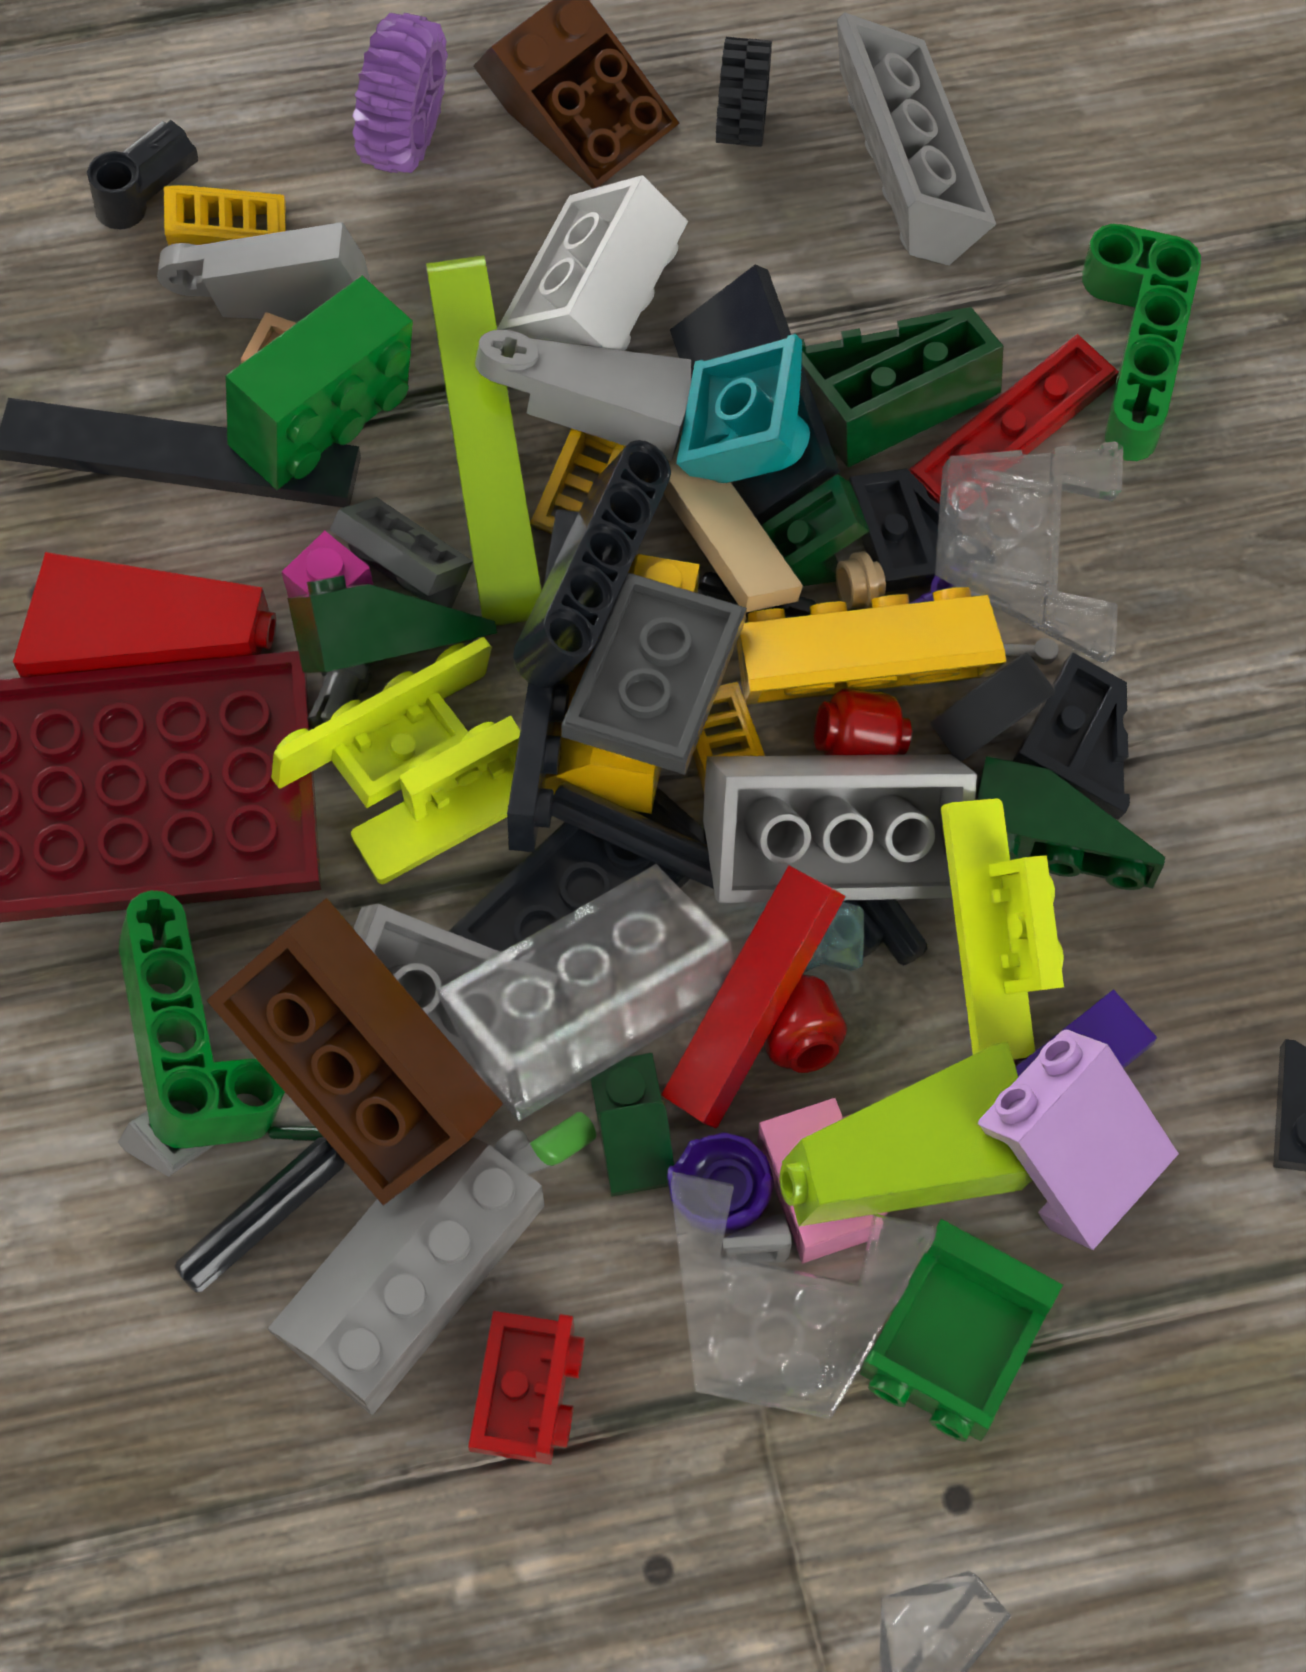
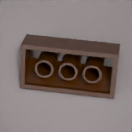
M327 898L287 929L206 1000L383 1206L466 1144L503 1105L502 1101Z

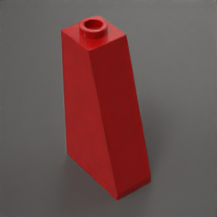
M45 552L13 664L20 678L258 655L261 654L262 648L270 649L273 644L276 632V613L269 611L263 587Z

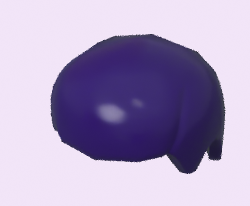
M725 1132L703 1137L700 1140L694 1139L689 1141L683 1154L674 1166H669L667 1172L671 1201L676 1209L693 1227L715 1235L733 1234L752 1225L760 1218L769 1203L774 1188L773 1174L767 1156L750 1139Z

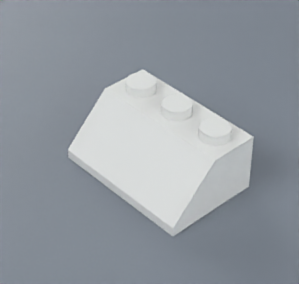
M643 175L570 195L497 330L515 331L531 339L625 351L631 340L629 334L640 313L650 304L654 297L655 290L653 288L664 267L675 257L678 251L677 242L688 221Z

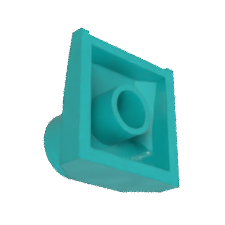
M796 334L789 335L787 339L711 360L695 361L676 463L689 476L710 479L718 483H729L785 469L802 457L809 442L810 430L808 424L798 415L802 340Z

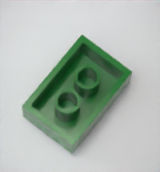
M361 275L225 376L227 445L276 490L280 489L293 477L301 479L308 475L318 464L321 453L331 444H348L361 432L367 421L382 410L388 412L394 409L405 398L409 389L413 320Z

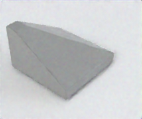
M186 1101L170 1103L177 1111L192 1114L197 1112ZM148 1111L129 1122L118 1141L119 1145L126 1152L168 1177L214 1146L184 1149L172 1148L163 1144L153 1133Z
M785 1214L772 1215L723 1238L721 1264H725L726 1267L785 1262L789 1258L792 1244L791 1233Z

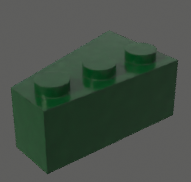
M972 307L897 321V329L861 335L860 328L841 331V340L806 346L804 339H801V363L831 447L847 468L1000 394L1002 390L1004 346Z

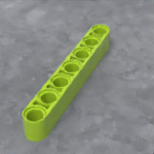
M485 256L426 263L481 614L483 618L495 621L496 626L524 622L528 620L541 593V585L507 386L482 376L475 365L480 338L487 332L497 330Z

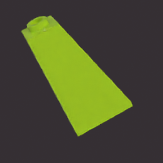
M1008 1042L994 1044L802 1138L782 1161L779 1176L783 1198L789 1206L794 1207L798 1226L1020 1191L1032 1181V1178L1006 1143L986 1135L978 1124L979 1119L995 1103L999 1094L1010 1087L1018 1078Z

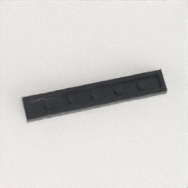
M8 398L0 425V460L342 508L351 504L361 460L359 446L332 443L321 453L318 464L308 475L301 479L293 477L280 489L276 490L227 445V428L15 398Z

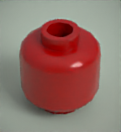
M844 688L834 694L830 702L824 701L821 703L814 726L816 749L824 752V755H905L909 749L912 736L911 721L909 718L903 717L900 704L894 696L882 692Z
M802 974L763 1045L773 1064L785 1069H792L798 1073H809L827 1066L838 1055L839 1047L844 1042L847 1025L824 980L814 975Z

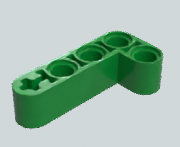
M1108 224L1094 232L1091 238L1082 272V283L1086 291L1095 298L1134 307L1105 430V443L1109 451L1116 457L1125 461L1137 462L1146 459L1154 452L1168 414L1201 267V255L1197 247L1184 238L1124 224ZM1152 322H1159L1164 324L1165 326H1159ZM1140 370L1149 371L1156 376L1146 375L1144 373H1141ZM1133 409L1144 411L1141 423L1132 421Z
M151 890L140 893L131 900L127 908L119 939V953L147 1111L153 1133L163 1144L172 1148L184 1149L246 1142L261 1138L271 1128L285 1091L257 1059L249 1058L214 1062L186 914L182 904L174 896L163 891ZM154 939L161 940L159 948L152 950ZM164 984L175 991V993L162 994L153 990L150 985ZM175 1042L181 1045L186 1052L172 1053L165 1050L160 1043ZM251 1094L258 1097L263 1102V1105L249 1106L243 1103L237 1095ZM186 1101L192 1104L198 1112L192 1114L177 1111L170 1103Z

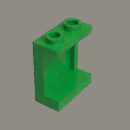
M940 1219L917 1267L873 1349L870 1350L865 1359L860 1375L871 1380L868 1385L869 1390L886 1402L903 1408L907 1401L932 1414L929 1420L930 1424L949 1437L966 1442L970 1435L982 1441L1063 1284L947 1221Z

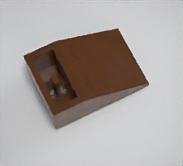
M590 0L550 1L492 45L473 66L506 111L592 189L601 186L680 124Z

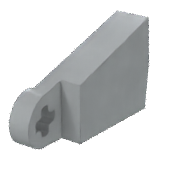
M343 222L202 245L189 243L172 244L161 251L157 272L160 284L174 293L185 296L212 297L222 317L262 319L265 312L287 320L300 321L361 275L371 283L364 255Z
M493 330L485 333L480 338L475 361L477 370L482 376L493 382L530 393L526 414L624 446L636 440L647 441L661 450L667 460L672 461L683 430L691 386V359L531 339L524 334L511 330Z

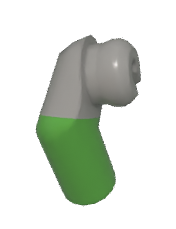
M576 1112L532 1142H529L524 1132L512 1130L496 1143L495 1149L529 1175L559 1164L596 1139V1129L584 1113Z

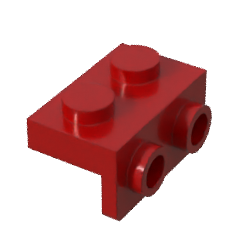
M493 1311L468 1445L470 1452L551 1465L554 1446L567 1448L574 1406L562 1404L566 1377L579 1379L585 1346V1337L574 1336L573 1316L559 1314L558 1321Z

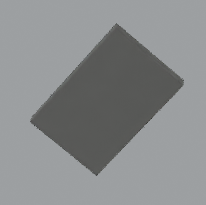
M627 573L563 720L562 737L685 775L746 621L747 608Z

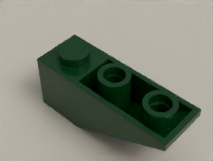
M986 756L979 780L976 800L998 798L1002 801L1010 860L1047 855L1049 873L1057 876L1073 877L1081 873L1105 878L1109 885L1119 889L1138 890L1143 887L1154 888L1164 867L1165 856L1050 769Z

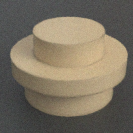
M865 551L855 552L851 554L849 560L838 562L836 567L837 592L840 601L847 603V610L872 608L871 599L885 595L886 581L883 569L879 562L872 561L868 553Z

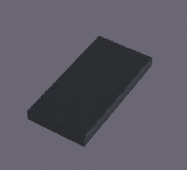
M756 264L670 329L679 358L691 359V381L695 361L711 360L787 339L791 335L769 271ZM802 363L798 415L808 424L810 430L809 442L802 457L785 469L731 482L760 525L840 472Z
M658 787L652 814L633 811L707 845L705 829ZM564 822L535 849V852H532L460 919L449 932L557 974L558 977L546 1007L543 1021L685 885L690 878Z

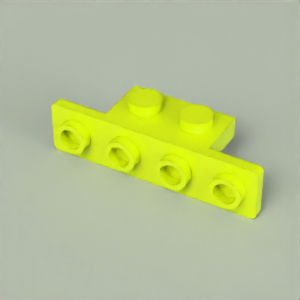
M481 637L467 646L463 643L455 644L441 653L435 663L415 674L412 671L399 674L385 686L382 692L363 702L357 699L344 704L332 715L329 721L310 731L303 728L292 732L279 743L274 752L272 780L278 788H283L332 761L366 808L401 790L399 775L405 773L408 766L414 760L429 752H439L440 754L462 742L463 737L468 733L444 699L484 677L492 646L485 637Z
M511 715L497 723L485 722L474 727L463 737L462 742L440 754L439 752H429L418 757L408 766L405 773L399 775L404 801L352 829V840L379 884L390 882L507 818L520 737V729Z
M1000 799L947 803L941 807L972 1053L974 1055L994 1044L1008 1042L1013 1059L1027 1058L1035 1052L1028 992L1064 987L1062 974L1064 955L1057 937L1053 906L1055 887L1049 875L1047 855L1010 860L1004 809Z

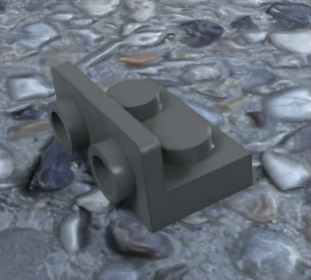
M377 497L339 509L330 528V531L348 542V547L354 555L418 598L452 608L473 563L471 559Z

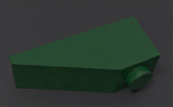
M344 575L308 581L309 594L287 598L303 673L330 672L497 633L496 624L493 620L371 584L346 586Z

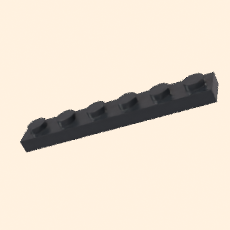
M556 510L545 582L579 512ZM528 682L507 811L509 850L535 852L538 827L550 828L554 791L544 787L546 774L558 775L562 740L561 736H552L554 722L563 723L568 711L569 685L560 684L559 682L551 688H540Z

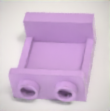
M1070 1030L1061 1031L1054 1039L1049 1041L1042 1048L1038 1057L1010 1087L999 1094L995 1103L978 1121L979 1126L986 1135L1006 1143L1011 1148L1047 1200V1203L1038 1214L1049 1230L1091 1250L1095 1249L1179 1154L1108 1044Z

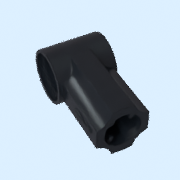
M169 120L167 123L162 121L123 152H105L92 160L89 164L87 175L96 217L103 225L119 230L135 226L145 216L146 202L160 192L164 186L170 184L198 162L197 149L187 137L185 130L172 120Z

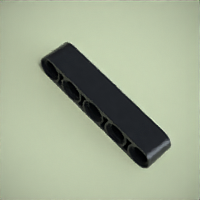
M641 440L630 442L594 480L514 647L513 659L515 667L520 675L530 684L540 688L556 686L594 648L670 480L671 468L669 461L664 453L655 445Z

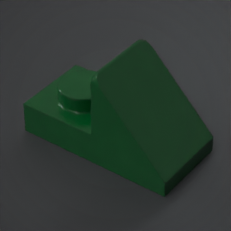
M839 474L761 525L803 586L836 582L838 561L835 554L870 531L851 483Z
M653 1053L588 1064V1073L611 1197L668 1187L667 1172L669 1166H674L667 1110L665 1101L661 1099Z

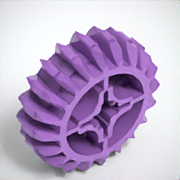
M389 13L377 25L376 32L370 37L369 49L364 53V64L362 71L358 74V90L354 95L356 97V106L352 116L355 120V126L352 134L355 139L354 146L361 162L372 165L378 170L390 173H398V171L412 173L418 166L419 161L424 160L425 150L431 142L438 115L441 113L440 107L445 93L444 82L447 75V70L445 69L448 57L445 48L447 41L441 25L428 21L426 17L410 13H403V15Z

